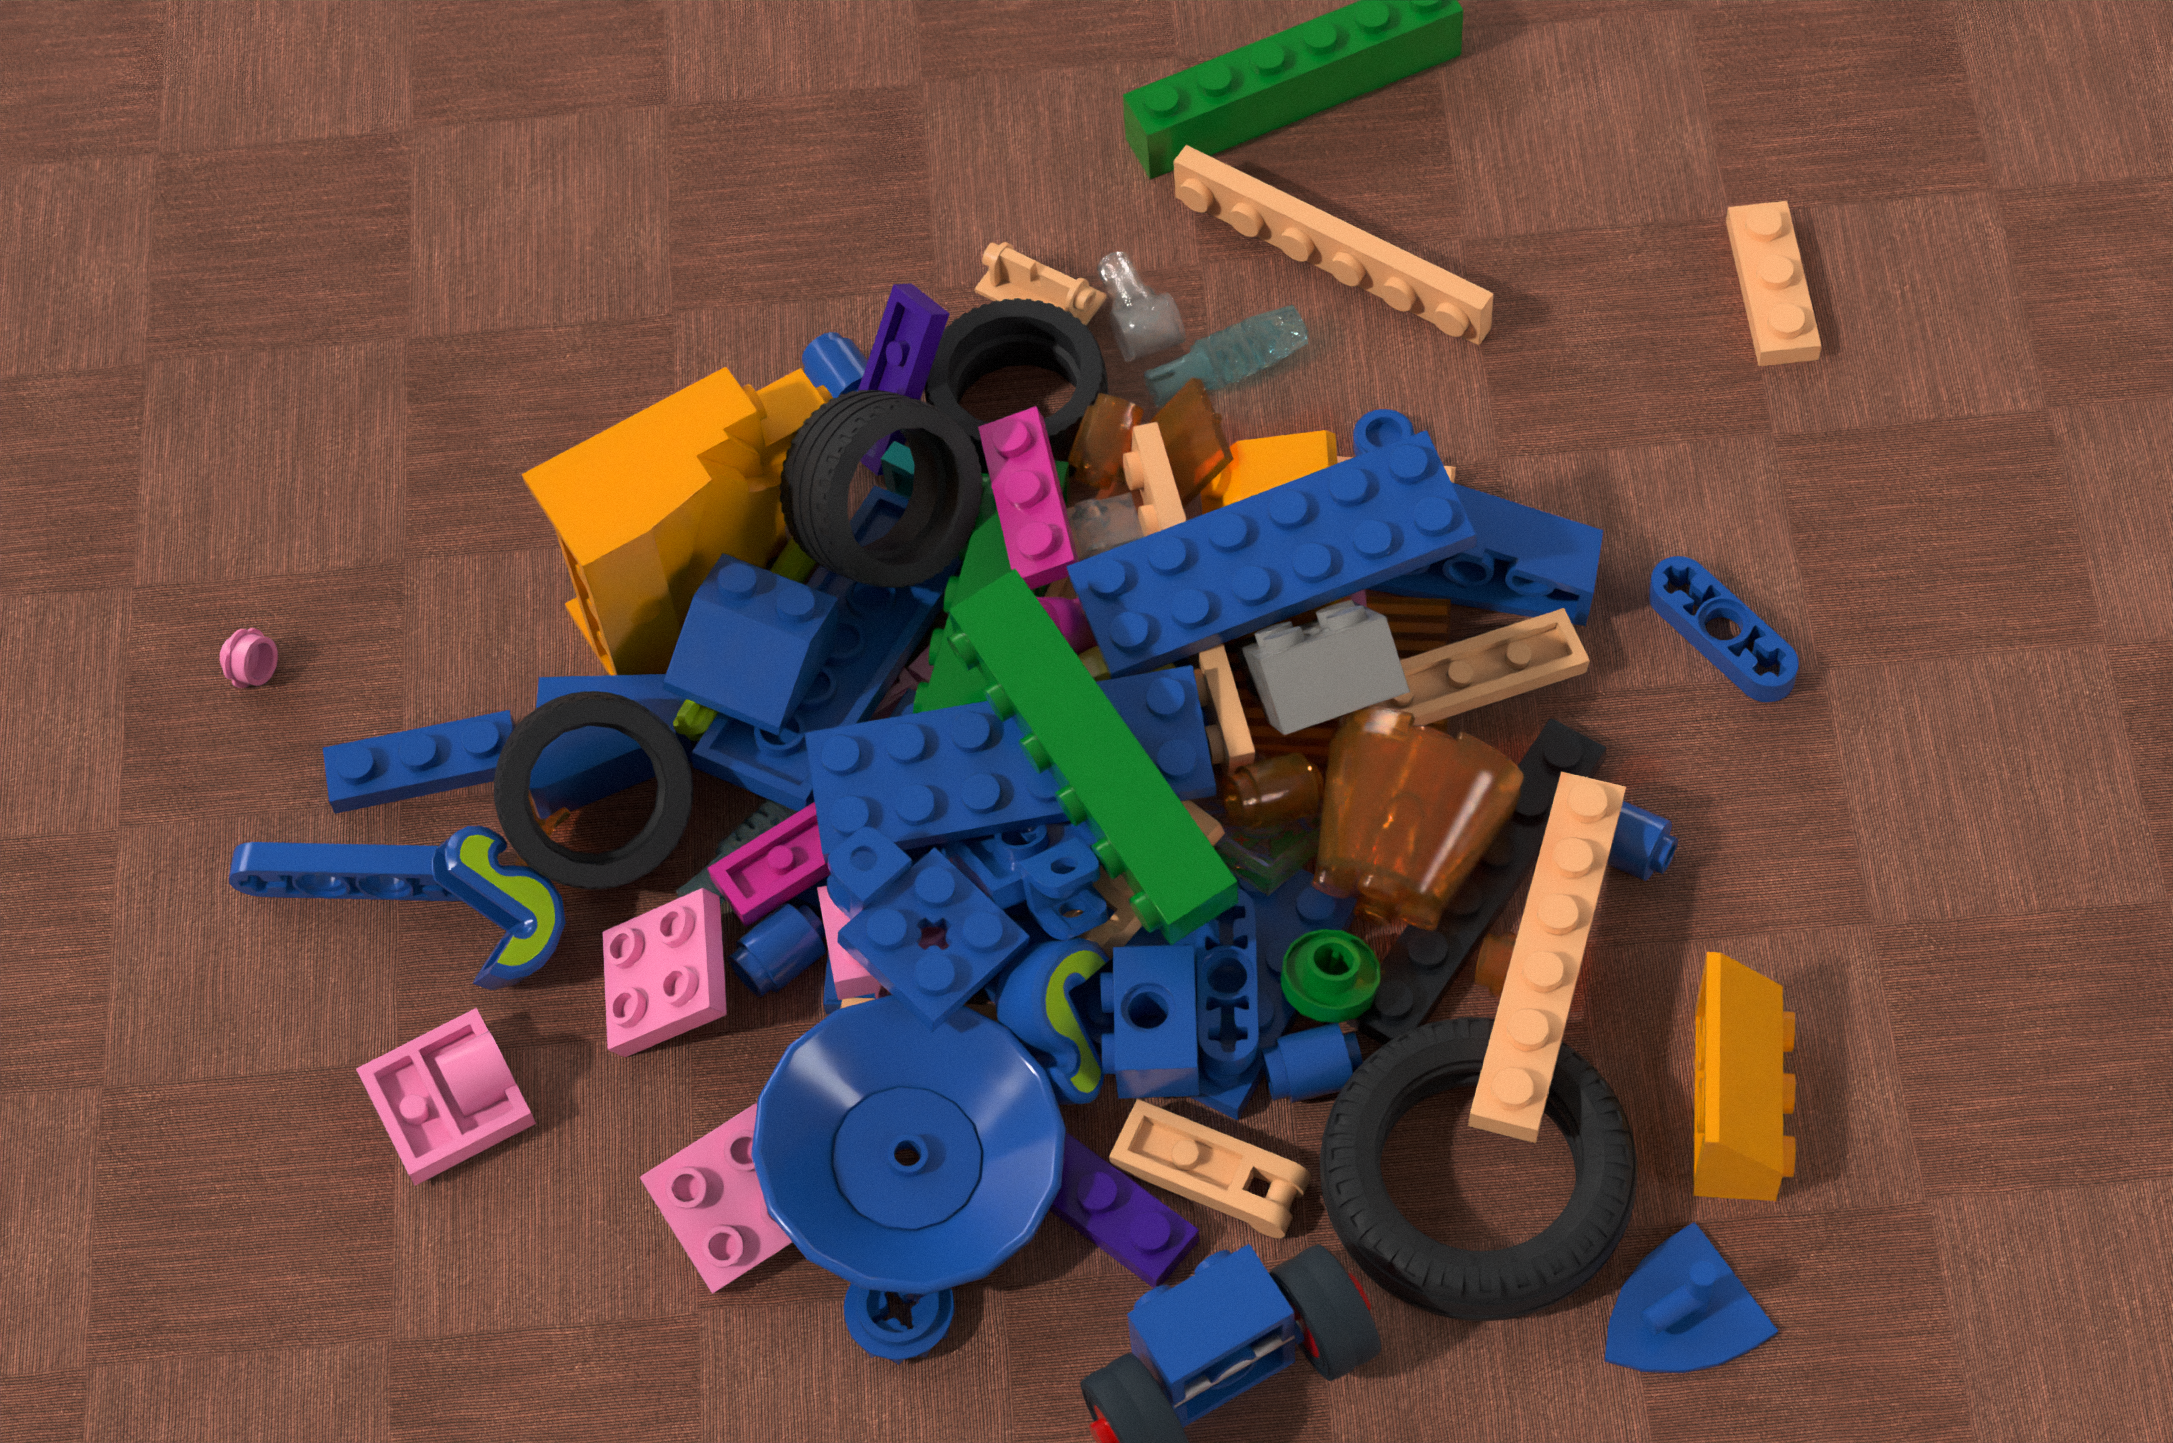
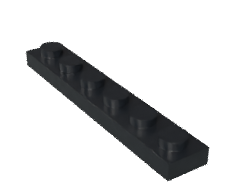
M1552 718L1549 719L1380 964V984L1371 1007L1357 1018L1347 1020L1349 1026L1385 1045L1396 1037L1427 1023L1537 861L1561 772L1592 779L1605 760L1607 747Z

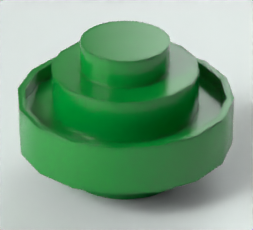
M1320 929L1305 933L1291 943L1283 958L1281 988L1287 1001L1301 1014L1317 1021L1340 1023L1355 1019L1371 1007L1378 993L1380 963L1373 949L1359 937L1342 930Z

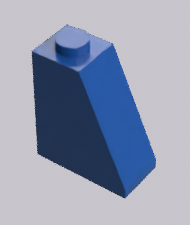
M666 674L539 677L536 708L550 700L571 693L583 691L613 693L638 702L660 717L677 736L689 762H692L691 752L697 745V741H691L686 735L679 734L674 729L673 721L686 699L663 690V681ZM586 726L563 733L543 749L531 771L529 790L540 819H553L655 777V772L651 759L636 740L613 728Z

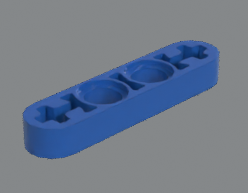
M247 842L237 845L234 849L228 878L229 884L234 889L259 897L462 901L434 882L432 857L434 851L439 846Z

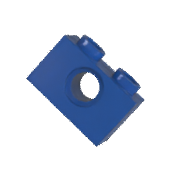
M1194 944L1113 947V972L1101 973L1102 1013H1114L1115 1032L1102 1034L1103 1074H1116L1118 1099L1200 1096ZM1145 1015H1156L1165 1020L1161 1025L1150 1029L1141 1028L1134 1024L1137 1019Z

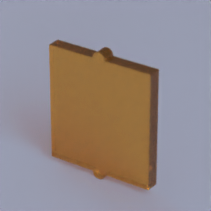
M1194 377L1147 423H1158L1183 509L1234 459L1220 426L1222 415L1214 411L1202 380ZM1132 440L1127 444L1129 452L1132 450Z

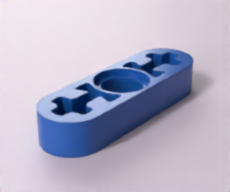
M1673 556L1662 560L1656 565L1651 575L1649 601L1652 608L1750 698L1760 702H1776L1790 694L1795 684L1799 661L1795 650L1697 561L1684 556ZM1668 582L1676 587L1687 583L1690 585L1689 596L1681 590L1670 594L1667 592ZM1695 605L1699 609L1697 610L1696 614L1692 616L1693 606ZM1714 618H1728L1739 626L1741 633L1730 640H1719L1707 632L1705 625ZM1751 642H1754L1751 653L1747 648ZM1759 663L1761 666L1768 668L1775 663L1780 667L1778 677L1770 671L1760 676L1756 673L1757 664Z
M1239 888L1238 903L1227 909L1233 911L1235 919L1233 922V946H1220V927L1218 922L1220 915L1196 929L1199 1055L1204 1065L1211 1071L1228 1076L1237 1075L1248 1070L1256 1061L1259 1053L1256 908L1252 898ZM1232 966L1241 970L1247 980L1240 990L1225 994L1214 990L1208 983L1209 976L1220 967ZM1221 1014L1235 1015V1036L1239 1040L1236 1042L1235 1051H1222L1220 1044L1222 1037Z

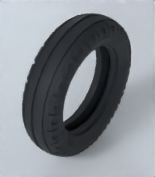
M1462 1017L1429 1023L1396 1037L1375 1051L1357 1068L1337 1096L1327 1119L1320 1151V1181L1326 1210L1340 1242L1355 1263L1376 1284L1401 1301L1435 1315L1467 1321H1497L1529 1315L1562 1301L1585 1285L1609 1260L1625 1233L1634 1207L1638 1178L1637 1155L1632 1130L1617 1096L1590 1062L1573 1048L1562 1042L1544 1112L1557 1125L1569 1145L1575 1166L1576 1183L1566 1207L1557 1219L1540 1234L1521 1244L1499 1250L1473 1251L1440 1243L1420 1232L1402 1216L1386 1190L1381 1173L1380 1161L1388 1136L1403 1115L1422 1100L1445 1090L1478 1085L1495 1019L1489 1017Z

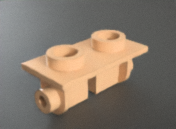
M992 242L988 245L983 254L982 263L988 266L989 270L975 287L976 293L992 301L1020 298L1022 300L1032 299L1033 301L1040 300L1047 304L1051 303L1055 307L1059 306L1064 311L1072 313L1075 318L1080 319L1081 323L1085 325L1089 323L1107 298V294L1090 287L1088 280L1082 277L1076 280L1014 251L1012 244L1002 242L1000 245Z

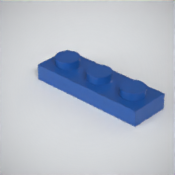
M510 710L323 747L328 797L334 813L493 782L502 748L515 729Z

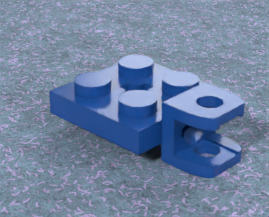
M1071 821L937 844V849L1001 910L1027 901L1029 915L1047 934L1056 939L1069 940L1106 923L1108 920L1106 901L1093 886V882L1098 881L1101 876L1099 867L1101 865L1091 848V845L1096 843L1097 839L1085 822L1074 826ZM1071 910L1084 911L1076 917L1063 916V914Z
M860 827L828 856V868L831 873L827 878L828 895L833 903L850 919L838 931L837 943L923 1025L933 1032L1028 947L1030 936L935 847L911 867L912 859L885 834L872 827ZM926 927L944 929L947 932L945 940L949 947L944 950L936 945L929 946L926 950L918 945L922 938L921 929Z

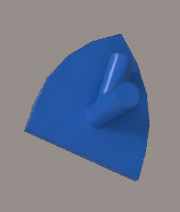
M1693 1222L1666 1239L1643 1258L1621 1288L1608 1324L1604 1362L1642 1372H1693L1718 1367L1742 1356L1778 1334V1330L1698 1225Z

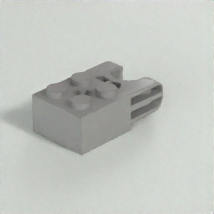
M1349 600L1317 611V619L1293 627L1292 621L1279 623L1257 631L1253 637L1235 642L1234 649L1241 663L1240 667L1246 679L1248 692L1253 702L1262 708L1266 721L1283 735H1287L1410 692L1386 616L1353 600Z

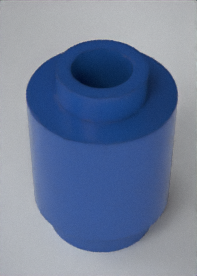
M837 332L825 333L815 338L805 348L802 355V363L805 366L804 373L814 387L817 388L824 385L833 398H838V395L858 391L868 360L854 341L842 337Z
M1623 801L1607 865L1644 881H1647L1654 871L1664 874L1672 861L1678 845V838L1670 835L1672 821Z
M785 902L736 941L737 950L727 957L728 962L741 982L757 997L761 998L770 990L778 993L826 953V948L822 942V939L826 936L824 925L807 906L801 905L796 909Z
M1338 1023L1275 1038V1045L1260 1049L1262 1060H1265L1264 1073L1273 1101L1289 1097L1291 1103H1296L1339 1092L1363 1063L1354 1032L1343 1035Z

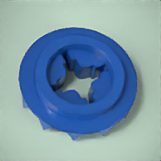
M852 1283L850 1284L844 1301L845 1322L852 1340H855L871 1358L878 1356L890 1359L898 1365L904 1359L918 1355L927 1358L931 1348L942 1338L948 1337L949 1326L953 1313H955L951 1288L928 1295L892 1292L894 1297L898 1296L904 1304L911 1303L914 1300L919 1302L911 1308L913 1328L908 1330L906 1325H901L900 1321L896 1318H891L887 1321L882 1319L889 1313L887 1303L889 1300L886 1291L862 1289Z

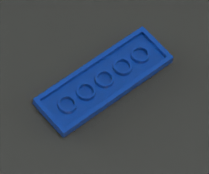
M1427 430L1066 567L1069 579L1111 679L1149 672L1477 547V541L1472 524Z
M874 485L850 520L854 538L860 546L864 547L885 536L903 516L909 499ZM958 555L951 561L949 566H945L943 571L939 574L936 573L933 578L926 579L920 584L916 583L915 586H905V588L870 586L836 574L819 565L806 586L838 598L836 646L780 736L719 712L691 752L693 767L798 812L815 802L804 732L869 721L943 608L949 577L951 575L960 576L964 561H960Z
M1193 665L1096 682L1180 801L1216 795L1215 779ZM988 701L804 732L822 855L825 863H828V856L834 849L863 826L872 827L882 832L901 850L1070 821L1055 797V792L1061 789V787L1048 769L1041 774L1034 770L1018 740L1024 737V734L1012 718L1002 722Z

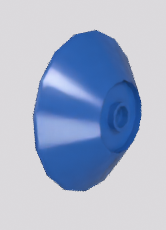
M893 995L835 1010L786 1048L758 1096L751 1157L769 1215L808 1261L862 1289L928 1295L987 1277L1033 1240L1061 1188L1066 1127L1047 1072L1007 1027L962 1005L935 1031L931 1032ZM903 1149H911L916 1152L920 1160L912 1166H904L897 1162L895 1154Z

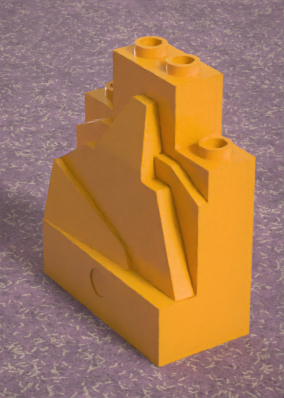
M724 367L522 474L525 484L555 528L577 597L565 603L566 609L609 675L666 674L693 596L722 553L765 569L768 560L781 554L788 542L784 529L787 524L784 522L783 518L785 517L781 511V490H779L781 484L780 475L783 472V461L786 459V452L791 446L792 439L797 435V430L803 426V422L807 418L809 419L811 413L818 410L822 404L828 403L833 398L824 385L815 388L801 368L755 391L750 384L741 387L728 368Z

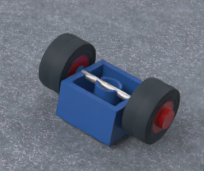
M1247 1244L1233 1253L1230 1250L1218 1251L1203 1260L1195 1269V1275L1173 1288L1169 1285L1155 1287L1140 1297L1134 1305V1310L1127 1314L1132 1353L1124 1354L1110 1362L1106 1367L1089 1374L1080 1382L1087 1408L1094 1420L1093 1423L1089 1424V1428L1096 1443H1189L1183 1430L1185 1426L1295 1362V1342L1311 1365L1328 1381L1339 1379L1351 1372L1356 1366L1363 1365L1375 1358L1381 1351V1343L1375 1323L1369 1312L1371 1305L1365 1291L1358 1280L1351 1273L1347 1274L1337 1259L1325 1247L1319 1244L1310 1246L1298 1253L1293 1259L1286 1260L1274 1267L1268 1273L1251 1245Z

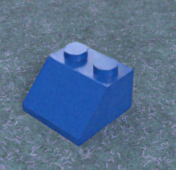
M722 553L693 596L663 681V690L780 736L835 649L838 598Z

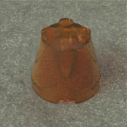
M1368 706L1342 715L1334 728L1329 743L1316 871L1311 884L1315 889L1333 897L1357 899L1353 913L1368 922L1389 926L1394 916L1418 928L1435 930L1443 913L1515 812L1521 797L1520 786L1524 775L1518 766L1504 754L1463 731L1458 733L1457 738L1454 739L1440 730L1422 725H1413L1415 721L1413 713Z

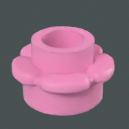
M256 628L237 630L225 641L220 651V664L224 676L227 679H232V684L238 688H247L249 684L255 686L263 685L272 677L277 666L278 652L275 643Z

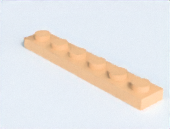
M1186 145L1173 161L1175 197L1182 200L1190 209L1213 215L1231 224L1239 233L1245 236H1256L1282 249L1286 255L1294 260L1307 261L1333 274L1337 280L1345 285L1358 286L1384 299L1388 305L1396 310L1409 311L1432 322L1447 335L1453 337L1460 336L1480 345L1491 330L1494 293Z
M1158 423L1134 426L1131 452L1123 453V466L1129 489H1140L1144 506L1138 507V516L1143 537L1187 520ZM1222 643L1189 656V659L1194 669L1200 706L1204 707L1209 726H1205L1211 764L1220 763L1226 786L1252 781L1255 749Z
M1561 772L1470 1111L1468 1123L1470 1127L1533 1143L1537 1141L1624 801L1625 786L1566 772Z

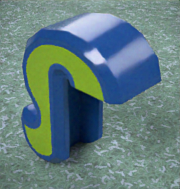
M467 826L451 835L434 851L432 857L434 882L506 931L477 974L473 984L489 990L514 986L544 966L555 952L566 923L563 899L550 879L541 875L533 868L499 864L497 856L507 848L504 837L483 826Z
M1082 938L1043 940L1030 943L1000 974L994 1000L998 1023L1007 1027L1047 1072L1058 1105L1092 1102L1101 1092L1105 1078L1102 1061L1068 992L1075 986L1084 983L1108 962L1109 956L1097 942Z

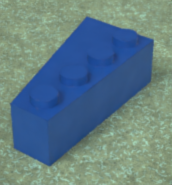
M1452 483L1476 533L1477 547L1367 588L1380 592L1533 618L1564 608L1572 624L1586 626L1594 595L1603 530Z

